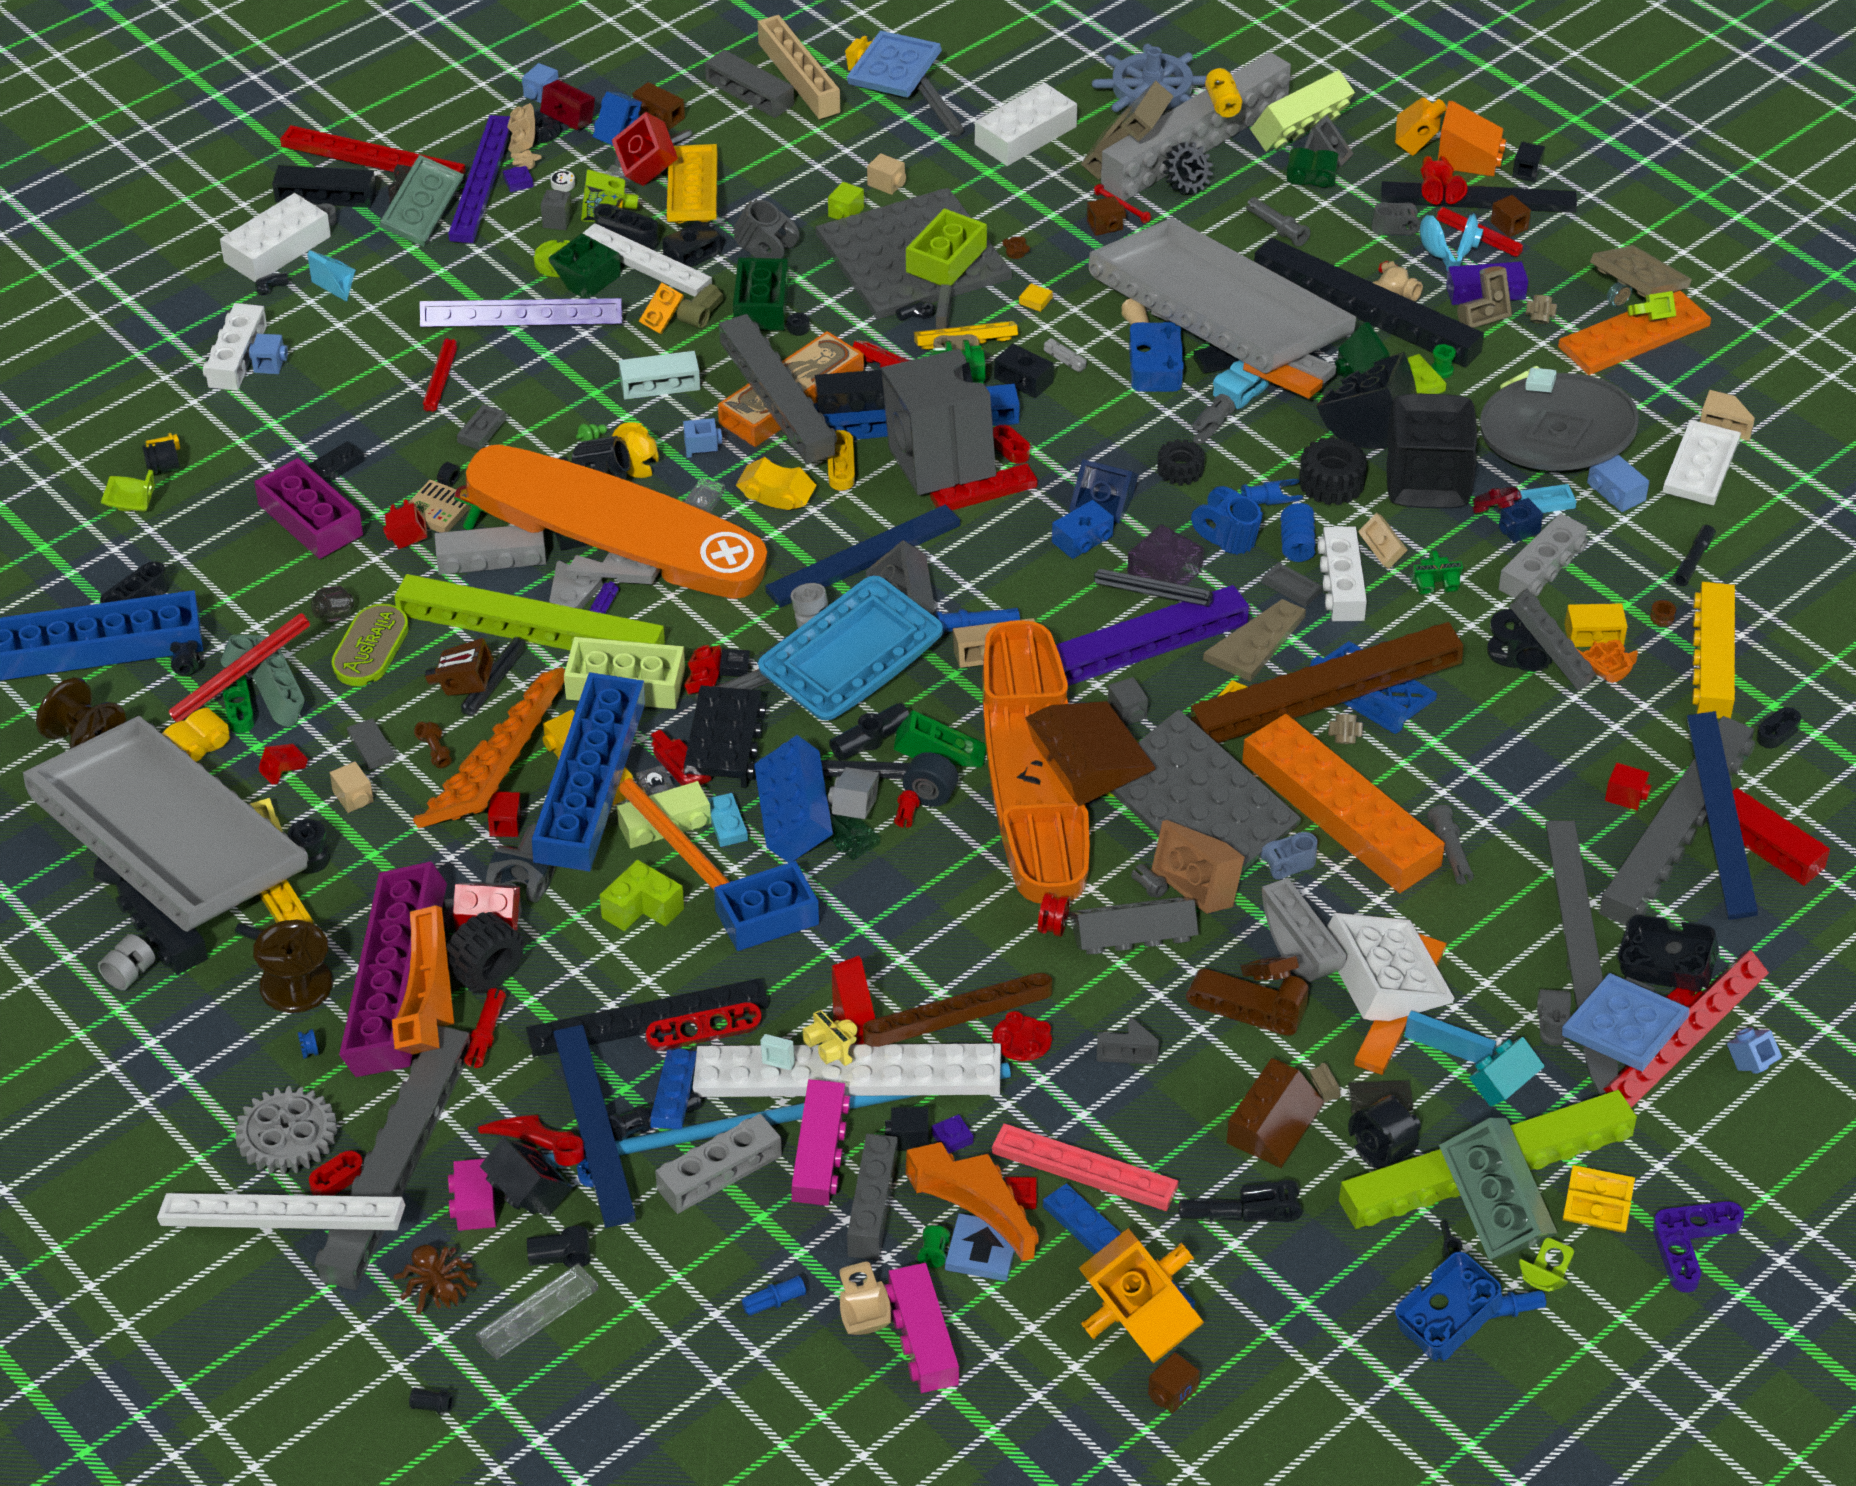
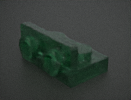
M830 812L833 835L828 838L835 844L839 852L845 853L852 861L880 845V837L860 818L835 815Z

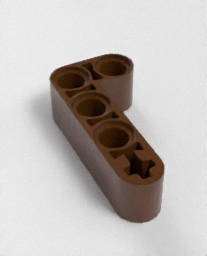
M1200 969L1197 971L1186 993V999L1196 1008L1281 1035L1290 1036L1296 1033L1306 1011L1308 985L1301 978L1288 976L1283 979L1279 990L1276 991L1209 969Z

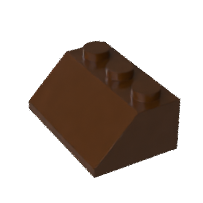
M1271 1058L1228 1121L1227 1144L1282 1169L1324 1106V1101L1298 1069Z

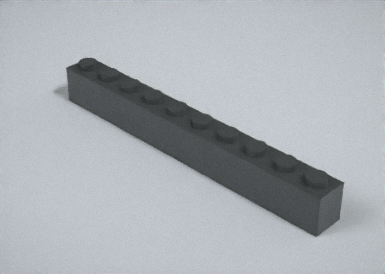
M1723 716L1718 724L1730 781H1732L1733 773L1738 774L1742 768L1743 758L1745 756L1749 757L1754 749L1755 741L1752 740L1754 728ZM1695 758L1604 892L1600 915L1627 926L1628 921L1633 916H1645L1649 906L1648 902L1650 900L1654 901L1659 894L1661 882L1668 881L1673 871V864H1679L1685 852L1684 847L1686 844L1692 845L1697 834L1696 829L1698 826L1702 828L1705 825L1707 814Z
M437 1025L440 1048L421 1052L419 1058L413 1060L410 1076L407 1082L404 1081L401 1084L399 1098L395 1105H391L388 1111L387 1122L384 1128H380L377 1133L376 1145L372 1152L369 1151L367 1153L361 1175H357L353 1181L350 1196L402 1197L466 1065L464 1058L471 1044L468 1032ZM329 1229L328 1241L324 1249L318 1251L315 1260V1267L318 1268L320 1281L357 1290L385 1230Z

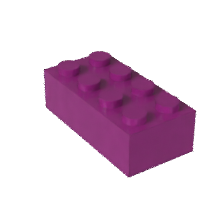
M299 458L254 481L258 505L318 559L363 535L360 511Z

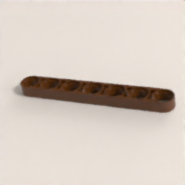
M1044 973L1030 974L873 1019L863 1025V1041L868 1046L880 1047L1040 1001L1052 995V978Z

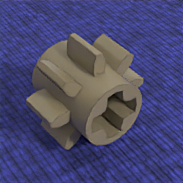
M1534 295L1533 301H1527L1525 315H1531L1530 321L1533 323L1548 324L1550 318H1555L1557 304H1552V297Z
M1336 714L1335 721L1329 722L1328 736H1335L1334 743L1356 744V737H1362L1363 723L1356 722L1357 715Z

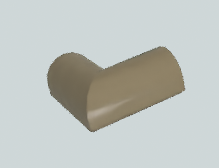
M1494 266L1480 270L1482 298L1459 304L1457 314L1461 323L1474 328L1512 316L1506 268Z

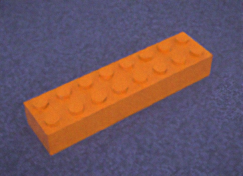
M1284 714L1244 739L1242 763L1398 893L1408 889L1442 866L1445 843L1289 715Z

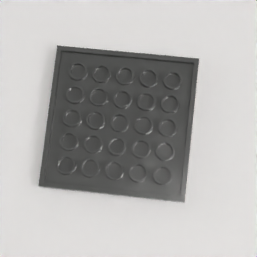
M949 188L815 226L817 237L876 320L894 315L897 309L915 301L930 303L939 301L941 285L906 272V248L944 208L971 218ZM988 239L987 248L950 286L951 297L1012 279L1011 269Z

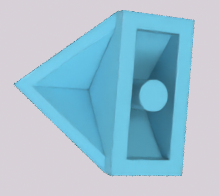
M309 250L307 255L311 281L347 302L356 270L337 259Z

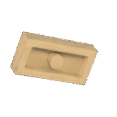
M1378 513L1358 531L1382 565L1388 569L1407 551V548L1383 516Z

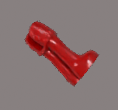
M1426 156L1423 159L1422 167L1420 168L1424 179L1421 191L1423 197L1428 202L1436 205L1440 204L1443 199V188L1445 200L1448 204H1454L1466 195L1468 188L1465 179L1461 176H1453L1454 168L1445 156H1440L1439 161H1433L1430 156Z

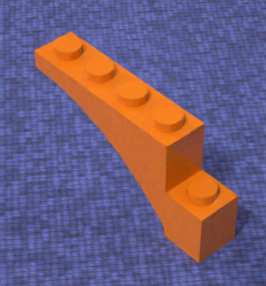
M437 905L410 912L411 960L408 983L399 1013L395 1019H392L395 1050L410 1054L439 1049L437 1025L447 1026L454 1024L442 907Z
M942 1142L907 1150L906 1175L916 1193H928L970 1211L1000 1233L1013 1247L1022 1262L1034 1259L1035 1245L1038 1244L1037 1231L1034 1226L1029 1225L1024 1208L1021 1205L1018 1206L1011 1186L1005 1184L1000 1167L994 1165L988 1154L955 1161L952 1153L946 1151Z

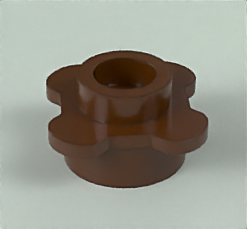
M1015 236L1002 241V245L1006 247V255L1012 259L1022 258L1030 251V247L1025 243L1026 239L1022 236Z

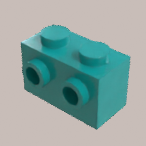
M1524 1037L1513 1042L1510 1039L1503 1041L1495 1048L1497 1054L1492 1058L1488 1055L1475 1065L1477 1071L1468 1077L1490 1107L1506 1100L1545 1067Z

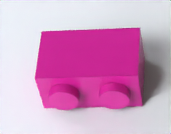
M485 1159L453 1161L454 1174L448 1175L449 1193H455V1199L449 1200L450 1219L456 1218L458 1231L496 1227L494 1187L486 1180L487 1174L480 1167Z

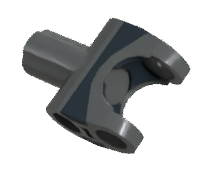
M537 824L527 827L517 849L499 845L490 860L486 875V883L521 882L526 884V899L537 903L548 889L556 866L533 863L532 837Z

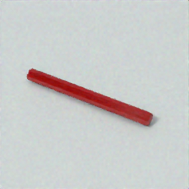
M302 613L296 615L170 708L168 711L175 722L187 718L310 627L308 619Z

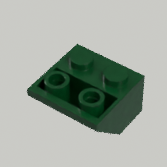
M583 233L548 257L550 264L567 289L583 299L592 298L621 276L619 252Z

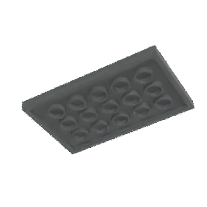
M1179 709L1138 742L1154 764L1155 770L1110 791L1112 795L1157 836L1160 834L1162 821L1169 820L1227 843L1245 857L1241 873L1260 858L1263 851L1262 848L1267 843L1283 839L1301 822V818Z

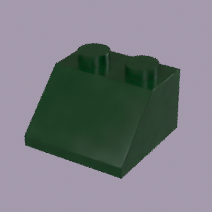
M1369 322L1363 323L1338 348V358L1335 360L1337 373L1341 374L1343 378L1357 370L1362 374L1374 366L1373 362L1390 356L1389 351Z

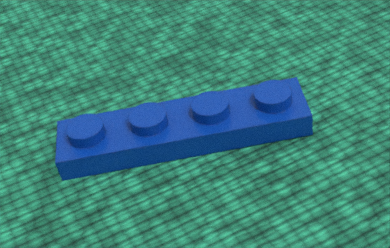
M685 1049L667 1050L651 1113V1128L682 1129L694 1079L697 1051H687Z

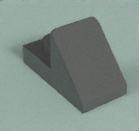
M1129 1017L1128 1034L1098 1033L1097 1061L1157 1064L1159 1040L1136 1020Z

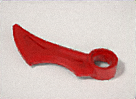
M538 1115L505 1118L477 1127L478 1132L481 1134H495L518 1138L553 1151L555 1162L562 1166L576 1165L585 1158L584 1144L580 1137L575 1136L571 1131H554L545 1128L539 1122Z

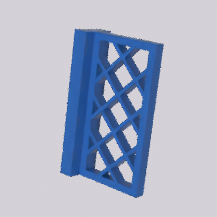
M1348 641L1324 658L1319 655L1313 658L1310 667L1333 658L1345 656L1348 652L1353 653L1363 649ZM1412 679L1342 703L1390 732L1397 734L1402 730L1403 723L1436 700L1437 693ZM1391 692L1404 693L1405 697L1392 696ZM1411 693L1420 694L1424 697H1411Z

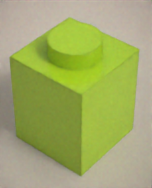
M842 182L828 197V217L836 220L859 214L864 209V189L849 183Z

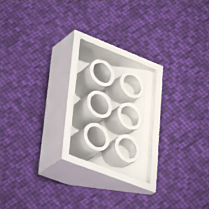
M1334 913L1327 926V930L1346 953L1344 966L1338 973L1363 1019L1391 1021L1408 1016L1411 1011L1419 1013L1450 1004L1454 1001V996L1410 920Z

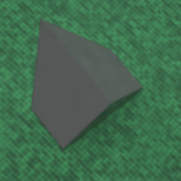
M1328 115L1323 116L1311 128L1304 147L1314 152L1330 150L1338 153V167L1342 166L1354 154Z

